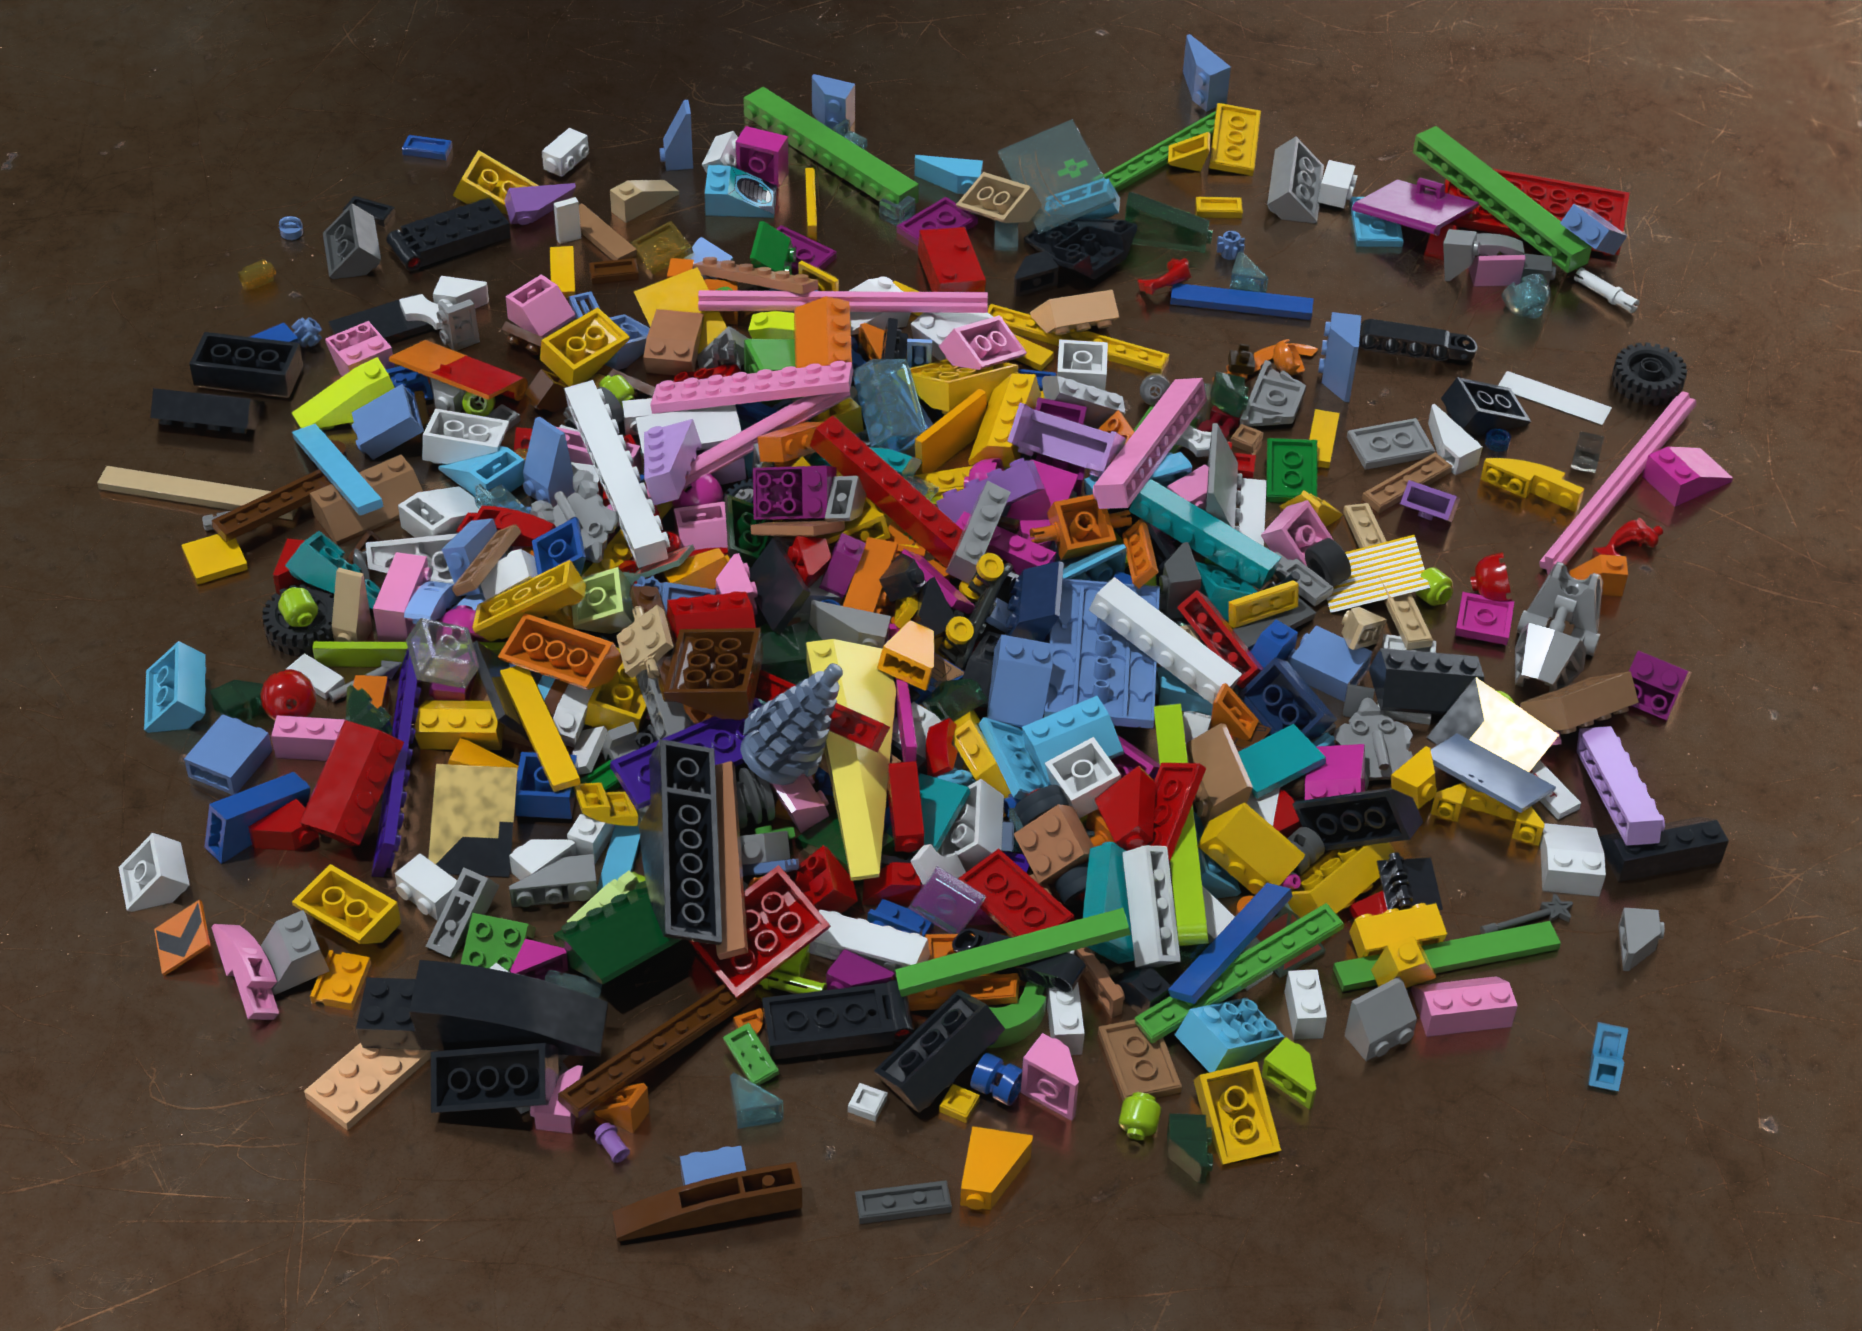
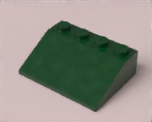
M646 881L638 883L634 890L626 894L613 897L607 905L591 909L580 920L564 924L561 927L562 930L553 934L557 946L564 948L567 952L568 966L601 984L607 983L681 941V939L663 937L650 903Z

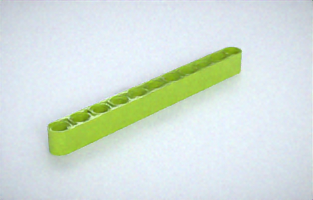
M1181 703L1154 706L1160 765L1161 763H1188ZM1192 804L1170 860L1179 946L1208 944Z

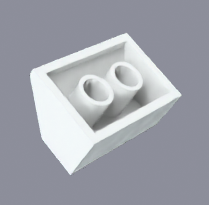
M982 779L968 786L971 793L938 850V853L942 856L956 853L965 871H969L998 848L1001 850L1004 795Z

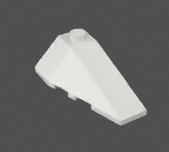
M457 534L366 542L368 569L388 573L396 552L427 556L428 568L432 569L431 581L454 584L442 548Z

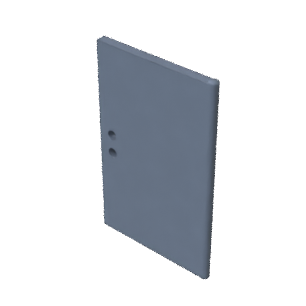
M1458 733L1431 749L1434 766L1465 782L1466 786L1473 790L1481 791L1519 813H1522L1556 789V786Z

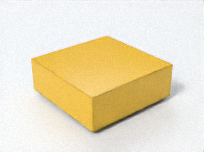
M952 1084L939 1105V1112L967 1123L979 1103L980 1095Z

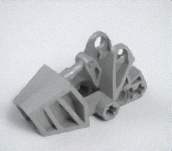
M1557 562L1553 566L1527 611H1523L1518 624L1517 633H1520V636L1515 646V685L1523 687L1526 679L1531 677L1544 681L1545 685L1550 686L1549 692L1568 686L1584 670L1585 656H1594L1600 639L1598 627L1603 590L1601 575L1593 573L1587 579L1578 580L1569 575L1564 563ZM1550 617H1552L1554 620L1551 621L1549 628H1547ZM1565 621L1570 622V625H1575L1571 636L1563 633L1566 626Z

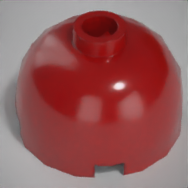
M1503 552L1491 554L1481 559L1475 567V576L1470 577L1473 592L1478 591L1479 595L1493 601H1512V597L1506 598V594L1511 593L1505 562H1499V558H1504Z
M292 669L270 675L264 682L260 693L262 707L266 714L274 721L277 716L309 717L317 701L316 689L310 678L302 672Z

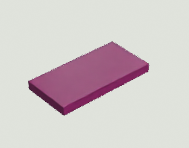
M1032 459L1030 461H1034L1045 489L1011 504L1006 516L1020 520L1022 537L1030 541L1034 539V537L1030 538V529L1050 526L1047 515L1048 510L1054 502L1070 499L1078 480V474ZM1053 541L1038 543V545L1050 549Z

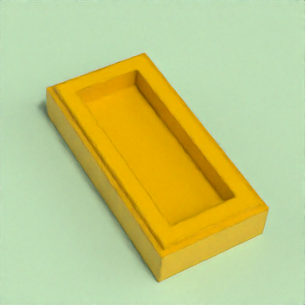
M1196 197L1197 218L1242 219L1241 198Z

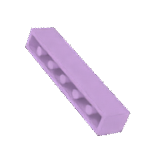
M1611 726L1580 728L1576 751L1625 844L1659 843L1661 832L1665 829L1664 817L1656 809L1655 801L1653 798H1650L1646 784L1640 780L1637 768L1633 767L1630 762L1629 754L1624 751L1620 737L1616 736Z

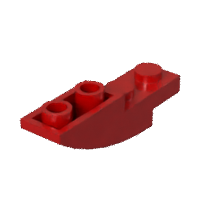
M481 506L478 513H467L456 532L459 533L470 521L494 519L497 531L511 525H517L521 530V533L511 546H533L532 540L556 528V526L542 518L518 510L496 506Z

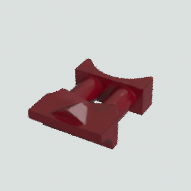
M1215 404L1211 409L1210 420L1207 419L1201 422L1197 430L1212 432L1213 423H1222L1223 425L1219 427L1226 441L1229 442L1230 431L1232 428H1239L1242 414L1229 415L1223 413Z

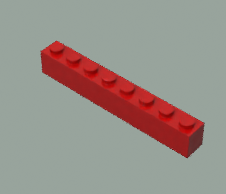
M832 415L815 429L810 447L832 467H837V471L841 475L858 476L865 490L866 497L947 568L963 530L836 417Z

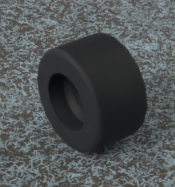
M1325 538L1305 551L1307 567L1333 587L1350 577L1351 566L1349 559L1341 546L1333 539Z

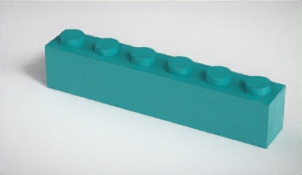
M1152 479L1144 485L1135 497L1129 510L1181 543L1188 542L1191 549L1259 590L1273 577L1282 558Z

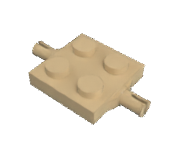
M658 605L644 613L641 606H636L635 609H632L634 622L616 635L624 670L627 675L633 678L641 671L647 669L649 678H657L660 674L657 667L658 661L673 648L665 612Z

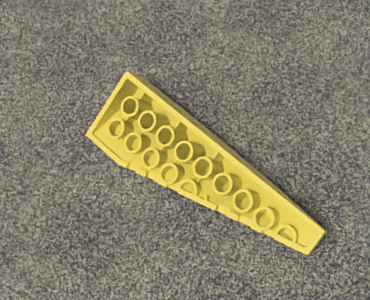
M836 639L806 642L809 677L818 671H825L829 664L835 663L839 665L843 670V675L838 681L840 687L836 698L837 703L890 727L878 753L830 731L824 749L851 881L876 878L880 876L888 789V764L891 757L896 687L892 675L877 669L882 652L881 648Z

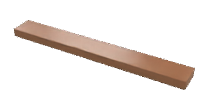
M732 761L715 765L722 943L721 945H716V950L720 960L748 953L736 772Z

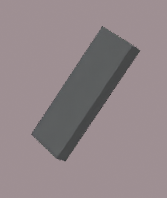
M947 1180L855 1192L859 1224L952 1212Z

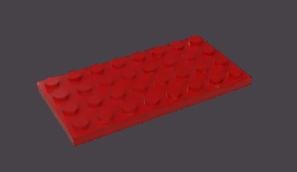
M1493 169L1560 221H1562L1572 205L1576 204L1593 210L1622 232L1624 231L1629 192ZM1447 179L1445 180V193L1474 201ZM1480 205L1449 223L1470 230L1475 229L1493 234L1497 233L1522 238ZM1621 246L1614 255H1619ZM1592 247V249H1591L1592 251L1602 252V251H1599V250L1594 249L1593 247Z

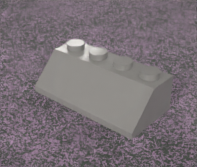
M1297 137L1275 149L1267 205L1270 211L1276 213L1282 220L1315 223L1318 220L1319 202L1317 201L1324 165Z

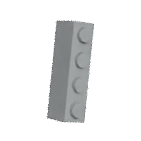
M989 481L986 482L974 504L946 569V573L968 584L970 583L977 571L976 564L987 550L1011 493L1010 491Z

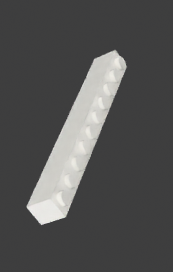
M593 380L564 388L570 413L613 511L616 512L618 523L637 567L668 559L666 548L670 547L669 538L666 532L661 533V530H663L661 520L658 515H653L655 514L653 502L651 499H646L648 494L644 482L639 483L641 481L639 471L636 466L632 467L633 459L629 450L625 451L626 444L623 435H618L617 422L615 419L611 420V409L609 404H604L605 397L602 389H597Z

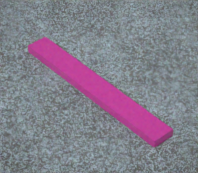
M890 624L888 641L900 630L895 624ZM895 677V704L903 762L916 761L917 743L909 687L907 682Z

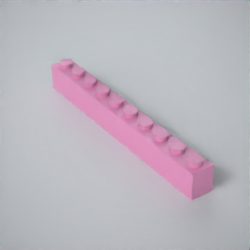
M1203 378L1175 379L1094 484L1093 496L1097 499L1099 509L1128 508L1207 401Z

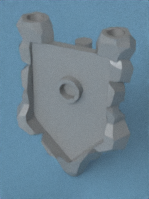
M579 470L573 476V489L575 490L573 494L566 498L562 491L555 493L554 498L558 503L555 507H552L550 503L543 500L535 501L531 504L530 514L549 521L556 527L576 517L579 520L586 560L597 564L603 560L604 550L607 548L608 534H612L618 526V518L615 511L604 506L601 496L598 495V483L593 481L594 475L589 471Z
M1367 697L1361 701L1358 711L1350 718L1349 724L1344 723L1334 730V738L1338 745L1365 744V791L1369 781L1391 780V774L1413 757L1412 751H1408L1411 744L1410 740L1413 736L1409 727L1398 721L1394 722L1384 711L1380 710L1371 698Z

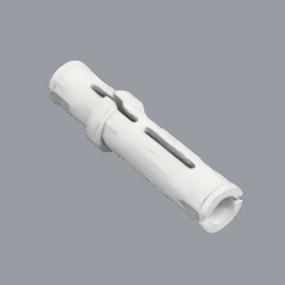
M1580 268L1576 272L1579 277L1574 276L1576 282L1607 298L1610 304H1617L1629 313H1634L1638 307L1634 304L1639 305L1640 301L1626 294L1623 288L1619 286L1614 287L1585 270V268Z

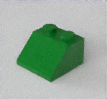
M760 221L750 255L753 268L769 267L771 271H789L790 275H792L791 264L796 261L797 253L796 248H793L791 238L768 223Z

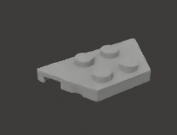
M1265 360L1241 416L1240 425L1243 424L1250 427L1293 424L1304 397L1306 385L1299 380L1293 379L1285 371L1277 372L1271 368L1272 363Z

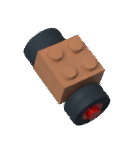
M1058 785L1036 789L1015 806V812L1020 818L1023 828L1015 832L1014 836L1039 883L1054 884L1062 902L1066 906L1084 902L1090 848L1094 846L1073 806H1069L1066 797Z

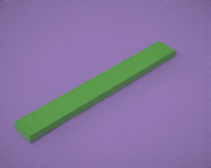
M1216 111L1092 181V184L1109 179L1116 192H1119L1168 164L1169 145L1206 132L1211 134V139L1213 137Z
M1325 903L1240 954L1195 1004L1168 997L1136 1016L1135 1023L1150 1043L1153 1044L1179 1028L1190 1009L1221 1003L1344 928V923L1330 906Z
M1124 908L902 967L895 969L899 991L901 997L1125 937L1131 935Z
M1547 921L1421 947L1425 951L1436 974L1558 950L1561 942L1551 922ZM1381 954L1334 963L1333 971L1342 992L1377 985L1371 969Z

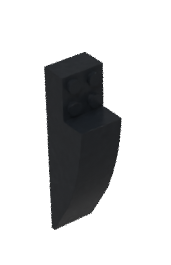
M660 739L649 758L650 807L640 822L643 868L650 903L663 937L721 945L722 925L714 749Z
M420 960L416 979L367 977L356 1031L363 1048L447 1051L547 1043L558 1047V1055L601 1057L608 1002L544 980L511 972L450 962Z

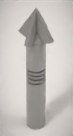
M381 661L380 668L366 675L388 676L391 680L402 662ZM354 680L329 692L328 694L332 702L347 696L348 688L353 686Z

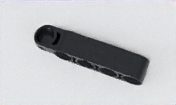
M1366 319L1360 325L1359 346L1367 351L1433 361H1445L1447 359L1470 361L1476 356L1478 349L1476 342L1470 336L1450 333L1443 329L1376 319ZM1467 340L1469 344H1464L1463 341Z
M968 928L961 931L955 937L952 948L955 953L1012 937ZM1066 952L995 971L994 973H1018L1019 979L1022 981L1071 993L1083 974L1086 964L1076 955Z

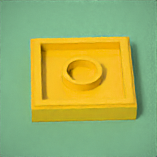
M219 534L182 544L183 553L197 585L248 570L247 562L236 538L226 542Z

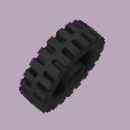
M1645 342L1644 346L1641 343H1636L1635 347L1631 344L1627 346V349L1623 348L1618 353L1613 367L1612 382H1614L1613 385L1615 388H1618L1620 394L1625 393V398L1630 399L1633 397V402L1639 403L1641 400L1643 405H1649V402H1652L1653 406H1658L1659 402L1664 405L1668 401L1672 402L1682 392L1687 375L1686 363H1683L1681 356L1677 357L1678 353L1675 351L1670 353V348L1666 346L1661 349L1660 344L1656 343L1654 347L1648 342Z
M300 584V588L308 590L318 606V613L313 622L305 627L288 625L278 609V602L286 589L279 590L280 595L273 594L271 596L272 601L268 600L265 603L266 607L262 611L265 634L271 646H275V649L279 652L283 649L284 654L290 655L293 651L294 656H300L301 652L304 651L306 655H312L311 650H313L314 642H334L332 631L334 593L321 588L318 589V587L313 585L307 588V584Z

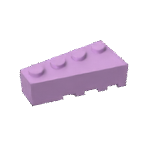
M693 419L664 427L655 426L644 432V479L653 505L679 499L686 483L685 476L690 474L691 471L690 464L696 460V450H700L702 446Z

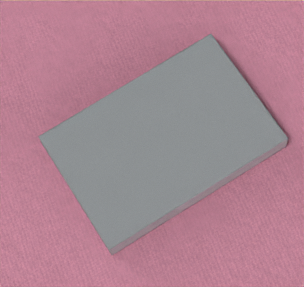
M1416 418L1349 430L1347 432V439L1365 470L1424 459L1435 453L1432 444Z

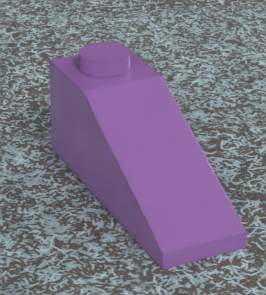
M575 183L509 188L504 202L510 223L526 225L538 220L554 210V203L570 199L576 188Z

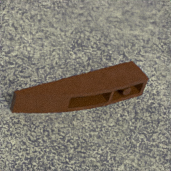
M791 1162L730 1173L677 1187L613 1211L612 1215L617 1242L802 1208V1185L797 1163Z

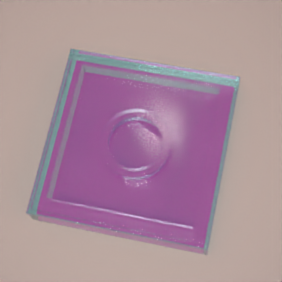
M936 866L910 903L909 909L948 933L959 934L980 908L986 896Z

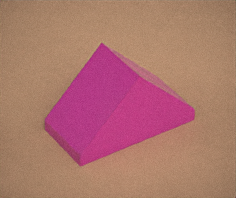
M525 939L510 972L546 980L568 970L567 952L561 947Z

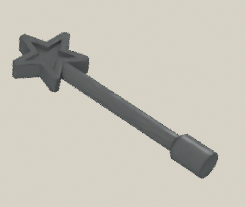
M1553 894L1552 902L1541 903L1540 908L1542 910L1498 924L1493 922L1481 926L1480 933L1485 934L1503 930L1550 915V922H1553L1558 917L1569 922L1571 915L1568 910L1572 908L1573 902L1561 901L1557 894Z

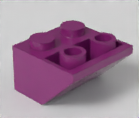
M1638 650L1629 672L1631 671L1639 703L1631 706L1668 720L1681 698L1692 672Z

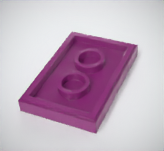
M944 197L897 225V233L918 246L919 230L965 227L967 231L978 224V217L969 211L957 208V203Z
M782 225L777 228V230L791 238L793 248H796V261L791 264L792 274H799L798 263L800 261L823 270L837 258V251Z

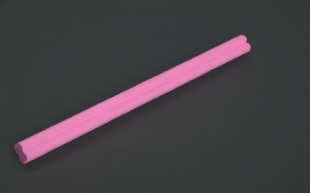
M699 290L698 293L699 311L794 312L796 307L828 296L849 301L850 312L988 313V292L812 291L806 294H798L788 291Z
M850 392L805 396L696 457L695 461L691 462L690 474L685 476L686 483L683 490L690 487L691 483L702 476L713 474L751 453L754 444L758 443V436L806 422L851 396ZM645 485L648 494L646 499H651L647 485ZM611 505L607 506L608 509L613 510Z
M1681 392L1674 398L1543 556L1539 565L1540 568L1547 570L1548 575L1557 562L1564 563V565L1569 562L1645 469L1648 455L1660 450L1696 407V400L1690 398L1689 393Z

